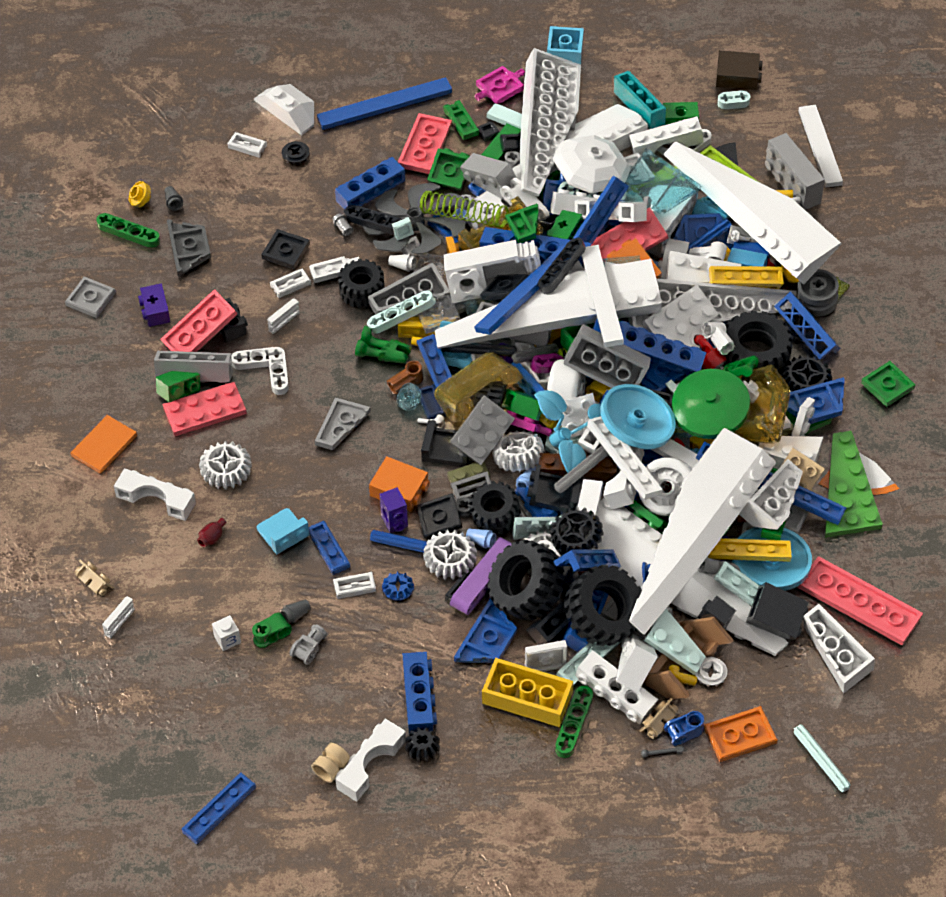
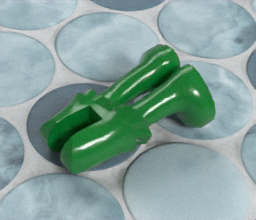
M364 326L361 340H358L355 348V356L379 357V361L384 360V362L406 364L408 360L407 355L411 353L412 347L397 339L387 341L372 336L371 328Z

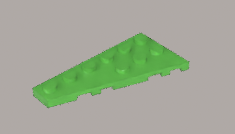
M852 431L833 433L828 499L846 507V510L839 525L826 520L825 538L882 529L883 524Z

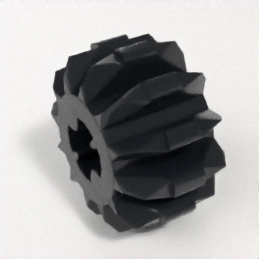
M427 726L424 730L417 727V732L410 731L409 737L405 739L406 752L409 753L411 759L416 757L418 763L421 759L428 762L429 757L435 759L436 752L440 751L439 736H436L434 730L429 732Z

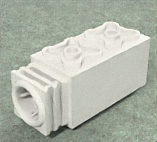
M516 240L444 255V268L452 303L481 298L480 294L497 275H530L541 265L538 247L535 246L534 240L530 243L525 242V244H517Z

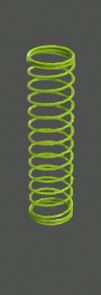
M428 190L422 194L420 199V210L425 214L451 217L452 219L476 222L477 224L482 223L483 225L495 226L497 228H503L507 224L505 218L501 225L498 222L503 207L506 210L505 215L509 214L506 205L500 206L497 204L494 206L493 203L488 205L486 201L482 204L480 200L477 202L474 199L469 201V198L463 200L462 197L457 199L455 195L451 198L449 194L446 196L443 193L439 195L438 192L433 194L432 191ZM430 193L431 202H430V206H429V208H428V210H427V209H426V198H427V195ZM437 194L438 199L436 203V208L433 211L432 207L434 203V195ZM443 195L444 200L442 210L439 212L438 206L440 202V196ZM447 196H449V209L445 214L444 207L446 203ZM455 197V211L451 215L450 208L452 205V199ZM461 198V212L457 216L456 210L458 207V200ZM468 200L467 213L463 217L464 202ZM474 201L473 215L469 218L470 203ZM480 202V213L478 218L475 219L476 205ZM486 203V204H487L486 216H485L484 220L482 221V219H481L482 208H483V205ZM492 204V205H493L492 217H491L490 221L488 222V220H487L488 210H489V206ZM496 206H499V208H498V210H497V212H496L495 223H494V218H493V216H494V213H495V208H496Z

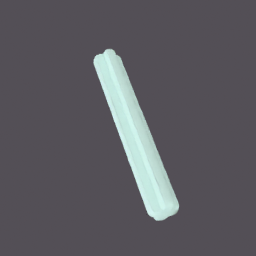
M803 725L797 726L794 729V734L837 788L841 792L847 791L851 786L849 781Z

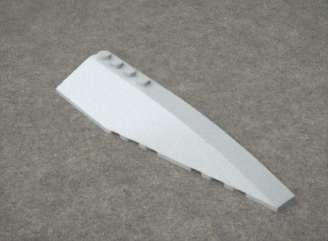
M536 48L532 50L526 61L520 136V175L522 191L539 197L554 164L553 157L560 143L565 140L579 109L581 64Z
M617 104L576 123L575 130H569L565 140L596 135L614 142L618 150L622 151L631 146L629 135L646 131L648 124L638 113ZM519 163L513 168V171L516 177L521 181ZM555 163L553 164L549 174H551L553 171L559 170ZM485 191L480 196L474 198L476 202L479 200L484 202L495 195ZM499 198L504 205H509L508 202Z
M676 141L663 154L803 285L842 244L792 198Z
M651 259L604 267L618 319L661 312L662 302ZM581 270L565 276L558 287L549 294H543L539 289L491 335L477 333L474 326L497 305L436 329L435 336L437 348L440 349L595 323L597 315L586 272Z
M726 428L722 429L682 483L680 495L676 498V505L669 516V523L667 528L664 529L654 555L655 559L649 567L648 577L642 585L641 595L637 599L629 622L643 635L690 580L776 464V461L762 448Z
M603 498L600 501L597 513L600 522H602L604 532L603 536H601L602 543H598V549H614L621 568L618 570L624 569L627 571V575L630 578L633 576L637 580L635 582L636 585L642 588V563L653 564L654 555L662 534L624 506L612 510L606 499ZM697 569L670 603L677 606V610L698 619L697 617L708 600L713 601L718 596L736 610L725 629L734 633V637L740 640L746 639L751 641L753 646L774 656L788 645L784 638L747 623L746 620L751 606L713 579L715 576L713 573L699 572Z

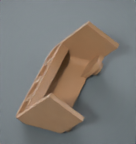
M715 617L687 620L679 623L702 653L708 657L717 652L719 645L730 644L734 641ZM655 650L657 659L643 684L667 699L688 698L690 694L684 688V685L669 671V666H679L680 673L688 674L689 671L658 650Z

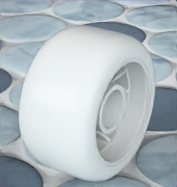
M563 359L555 361L550 371L547 390L558 393L564 401L585 395L587 376L564 365Z
M666 457L654 460L646 466V469L662 489L665 482H670L672 485L671 491L666 493L662 490V495L646 500L640 494L639 497L649 511L659 516L669 517L676 505V498L680 495L682 483L692 471V468L680 459Z

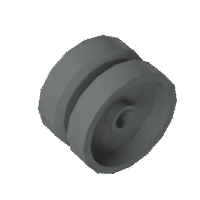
M818 269L804 285L800 281L798 282L797 298L815 317L830 314L836 309L838 304V280L829 271Z

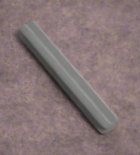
M600 446L554 484L555 490L559 493L564 492L608 456L609 453L603 446Z

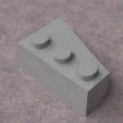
M475 153L460 166L463 177L467 181L503 200L505 199L500 193V188L503 186L511 188L510 180L517 178L509 163Z

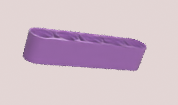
M500 537L454 593L450 606L466 615L472 612L488 591V583H490L488 576L489 572L491 573L492 571L491 566L493 562L497 560V555L502 553L506 546H512L509 541Z

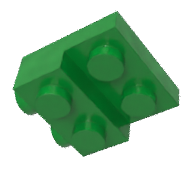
M438 148L427 179L428 183L432 182L439 186L462 191L465 178L460 166L470 155L463 152L460 154L455 153L448 148Z

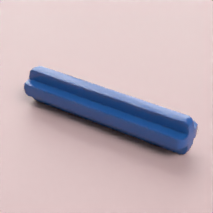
M728 219L721 222L689 245V251L695 247H705L730 229L731 222Z
M372 530L370 534L371 541L423 553L425 546H427V542L378 530Z

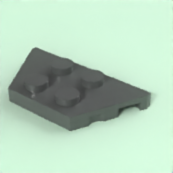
M170 219L167 220L178 276L183 275L211 258L205 226L192 225L186 222L176 224Z

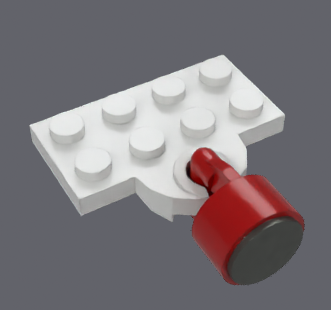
M695 285L661 308V312L654 313L641 322L648 332L662 334L667 339L679 340L684 345L695 346L706 352L701 370L717 369L727 362L725 355H722L717 348H713L708 342L709 339H705L701 334L703 323L711 321L719 314L698 285Z

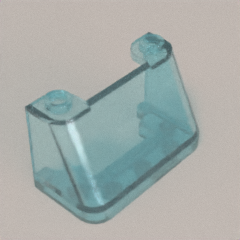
M647 148L630 170L625 182L629 186L627 192L631 195L637 194L643 199L649 196L652 199L651 204L653 205L651 209L658 214L670 211L696 194L702 187L681 170L676 169Z

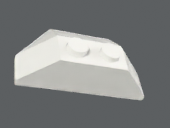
M291 84L266 89L254 98L255 102L301 136L314 127V101Z

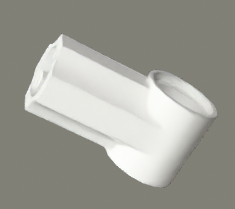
M713 242L711 246L692 248L689 254L724 261L727 246L722 242Z
M723 322L703 323L701 334L705 339H710L722 355H727L733 351L735 345L727 335L726 326Z

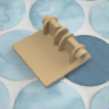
M792 448L782 465L789 459L802 470L803 473L799 486L813 492L812 488L825 468L795 448Z

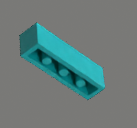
M630 71L614 76V93L630 110L638 113L646 121L649 129L665 125L666 108Z

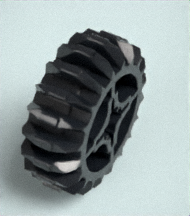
M800 355L798 359L793 357L791 361L786 363L781 374L782 383H785L791 392L832 381L833 377L831 369L828 368V363L823 364L822 359L816 360V356L809 358V355L804 358Z
M577 506L575 511H572L571 508H568L567 513L561 511V517L555 516L556 522L551 524L550 539L555 549L559 550L561 555L571 550L598 549V543H602L601 536L604 534L602 522H600L597 515L594 516L592 510L588 512L585 507L581 511ZM568 526V530L565 531L564 535L562 536L564 529ZM592 529L591 534L589 535V537H588L587 539H585V536H586V535L589 533V531Z

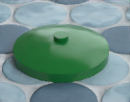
M720 369L700 370L687 376L677 386L672 399L673 414L679 426L687 433L698 438L716 439L722 429L726 428L734 433L744 424L750 411L749 392L742 380L728 371Z

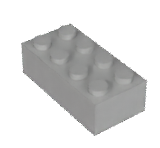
M785 133L768 140L765 166L773 173L776 181L782 184L784 190H793V198H801V202L798 204L804 210L821 204L825 179L789 135Z
M582 324L566 353L563 364L613 388L622 384L639 385L649 369L651 358L624 344L605 347L601 333Z

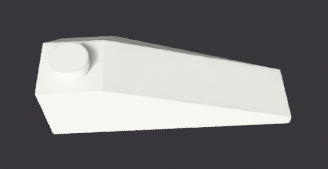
M787 459L747 502L739 515L753 527L778 529L789 517L790 508L793 504L794 495L798 489L803 471Z

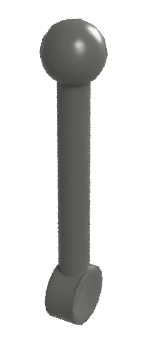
M677 745L676 748L653 751L644 749L641 751V756L646 758L649 755L671 752L682 754L684 747Z

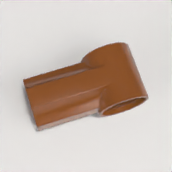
M410 361L406 364L404 370L387 380L390 390L394 394H398L410 385L420 384L423 381L421 363Z

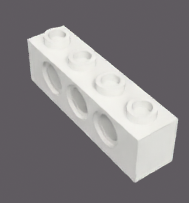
M592 650L578 666L575 676L582 684L591 687L598 696L607 699L615 709L623 711L631 721L641 725L643 720L655 708L658 699L642 687H640L637 693L616 682L618 669ZM599 674V675H601L603 678H602V679H598V678H596L594 675ZM611 687H617L620 691H614ZM627 699H633L636 703L632 704Z

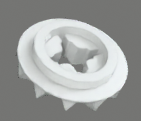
M706 657L695 676L700 684L704 683L707 687L710 685L717 687L727 677V667L718 658ZM711 667H713V673H714V674H712V676L709 677V676H708L709 669H711Z

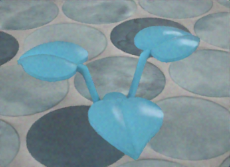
M539 391L534 396L544 416L551 421L559 420L553 429L555 432L549 437V441L552 446L559 448L562 463L567 473H569L586 459L583 448L579 444H573V441L570 440L571 435L585 428L588 422L572 431L568 428H560L564 419L563 412L567 409L564 399L554 391ZM593 404L589 407L587 412L589 419L601 417V404Z

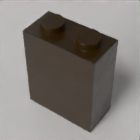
M719 50L716 87L757 90V85L761 83L762 73H759V71H762L763 61H760V53Z

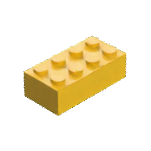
M495 658L482 689V704L560 727L573 694V681Z

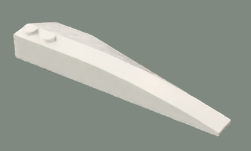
M657 279L662 302L661 308L695 285H698L719 314L709 322L731 321L736 315L740 316L743 312L751 313V311H757L762 313L764 311L767 314L778 313L774 306L790 291L797 297L796 291ZM788 300L780 308L785 311V309H792V305L790 306L791 303ZM654 313L627 317L631 326L645 328L641 322Z

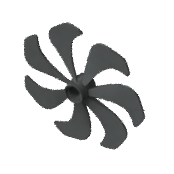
M432 182L415 185L410 188L408 199L411 208L408 210L395 203L394 197L398 192L397 189L385 191L375 203L376 209L381 213L401 217V219L409 217L413 231H420L422 242L419 247L411 251L414 254H426L438 248L442 243L440 237L425 226V221L434 222L449 228L452 232V238L461 235L465 230L466 221L452 219L451 217H424L425 213H422L420 210L422 194L427 190L433 192L441 188ZM448 193V194L451 196V198H452L454 195L457 197V199H458L459 197H462V196H459V195H457V194H455V193ZM444 196L440 197L438 210L442 209ZM447 196L444 208L449 207V196ZM455 197L452 199V205H451V207H455V204H456V198H455ZM461 198L458 200V207H459V208H461V205H462V199H461ZM467 200L464 202L463 209L467 208ZM437 201L433 204V207H432V210H433V211H434L435 208H436V203H437ZM362 226L365 232L370 235L385 234V232ZM395 236L387 241L374 240L373 244L377 250L398 252L407 246L411 236L398 241Z

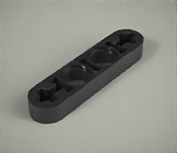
M350 205L344 210L348 222L395 235L392 224L403 220L399 217L357 205Z
M581 238L571 239L539 279L538 286L543 294L553 292L584 253L586 247Z

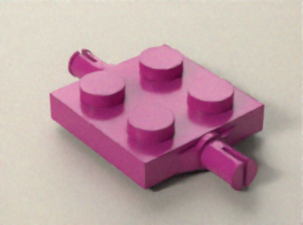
M504 66L476 80V86L481 92L475 94V99L480 101L484 97H488L496 104L504 102L524 90V84L518 78L525 75V71L521 68L513 73Z
M507 410V413L515 418L511 423L512 425L549 437L552 434L553 429L544 427L542 422Z

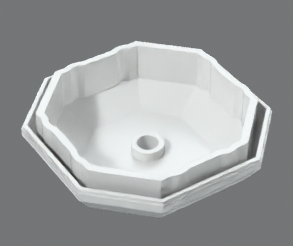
M596 135L568 139L561 142L553 157L554 163L567 183L590 194L602 192L612 176L625 183L631 172V168L614 142Z

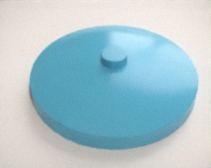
M634 384L615 386L607 392L601 403V417L607 429L620 441L632 447L640 449L659 448L670 440L675 431L676 421L670 406L662 397L645 387Z
M759 527L751 528L738 537V539L769 540L761 538L762 528ZM784 528L781 540L791 542V562L732 560V563L738 565L740 572L759 586L767 582L787 591L799 586L806 580L811 570L812 554L808 544L802 537Z

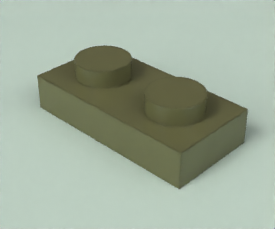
M483 462L482 465L473 463L447 472V477L450 483L484 472H488L490 477V473ZM482 477L458 485L457 489L485 481L486 479Z

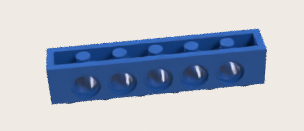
M485 227L479 244L480 247L512 240H516L518 244V241L510 230ZM537 235L535 239L527 242L530 243L534 240L535 246L538 247L542 264L560 246L566 245L570 240ZM584 242L585 247L591 246V243ZM580 257L578 261L584 268L582 257Z
M596 318L593 329L601 333L598 319ZM619 321L624 345L650 357V363L686 376L701 370L706 352L700 348L684 345L679 340L673 341L667 339L662 334H653L645 328H637L631 326L626 321ZM626 336L633 337L634 341H629ZM644 342L650 343L652 347H646ZM662 349H667L670 354H665ZM680 355L686 356L688 360H682Z

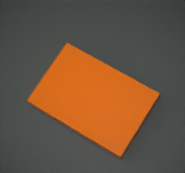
M106 415L70 452L71 457L101 474L137 437V432Z
M761 706L704 724V730L719 762L777 744L778 741Z

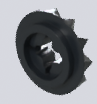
M293 141L287 143L282 148V157L287 163L292 162L295 164L299 162L301 164L303 160L307 161L310 155L309 147L303 142Z

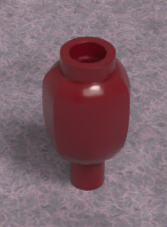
M220 518L217 522H211L204 526L198 533V544L205 548L217 542L223 533L222 527L227 523L226 520Z

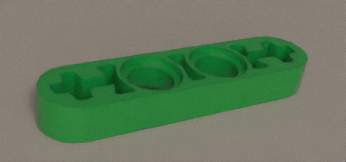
M102 213L96 218L98 228L104 232L149 248L157 247L160 244V236L156 230L108 213ZM119 225L125 226V228L122 230L116 229V227ZM134 231L141 232L139 235H132Z
M588 686L578 687L573 695L555 745L556 754L561 758H569L574 753L593 701V691ZM583 694H587V697L584 698L583 704H581V696ZM576 709L581 710L583 715L575 717L572 715V711ZM571 726L575 727L577 731L574 734H568L565 729ZM565 739L568 740V748L561 750V747L565 744Z

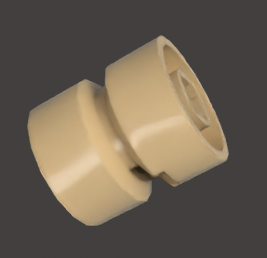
M329 743L322 752L323 756H319L311 765L316 775L329 783L335 780L337 773L348 764L350 759L349 754L335 743Z

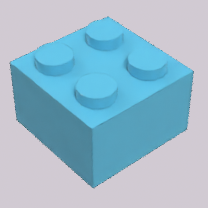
M550 26L547 53L581 64L584 28Z

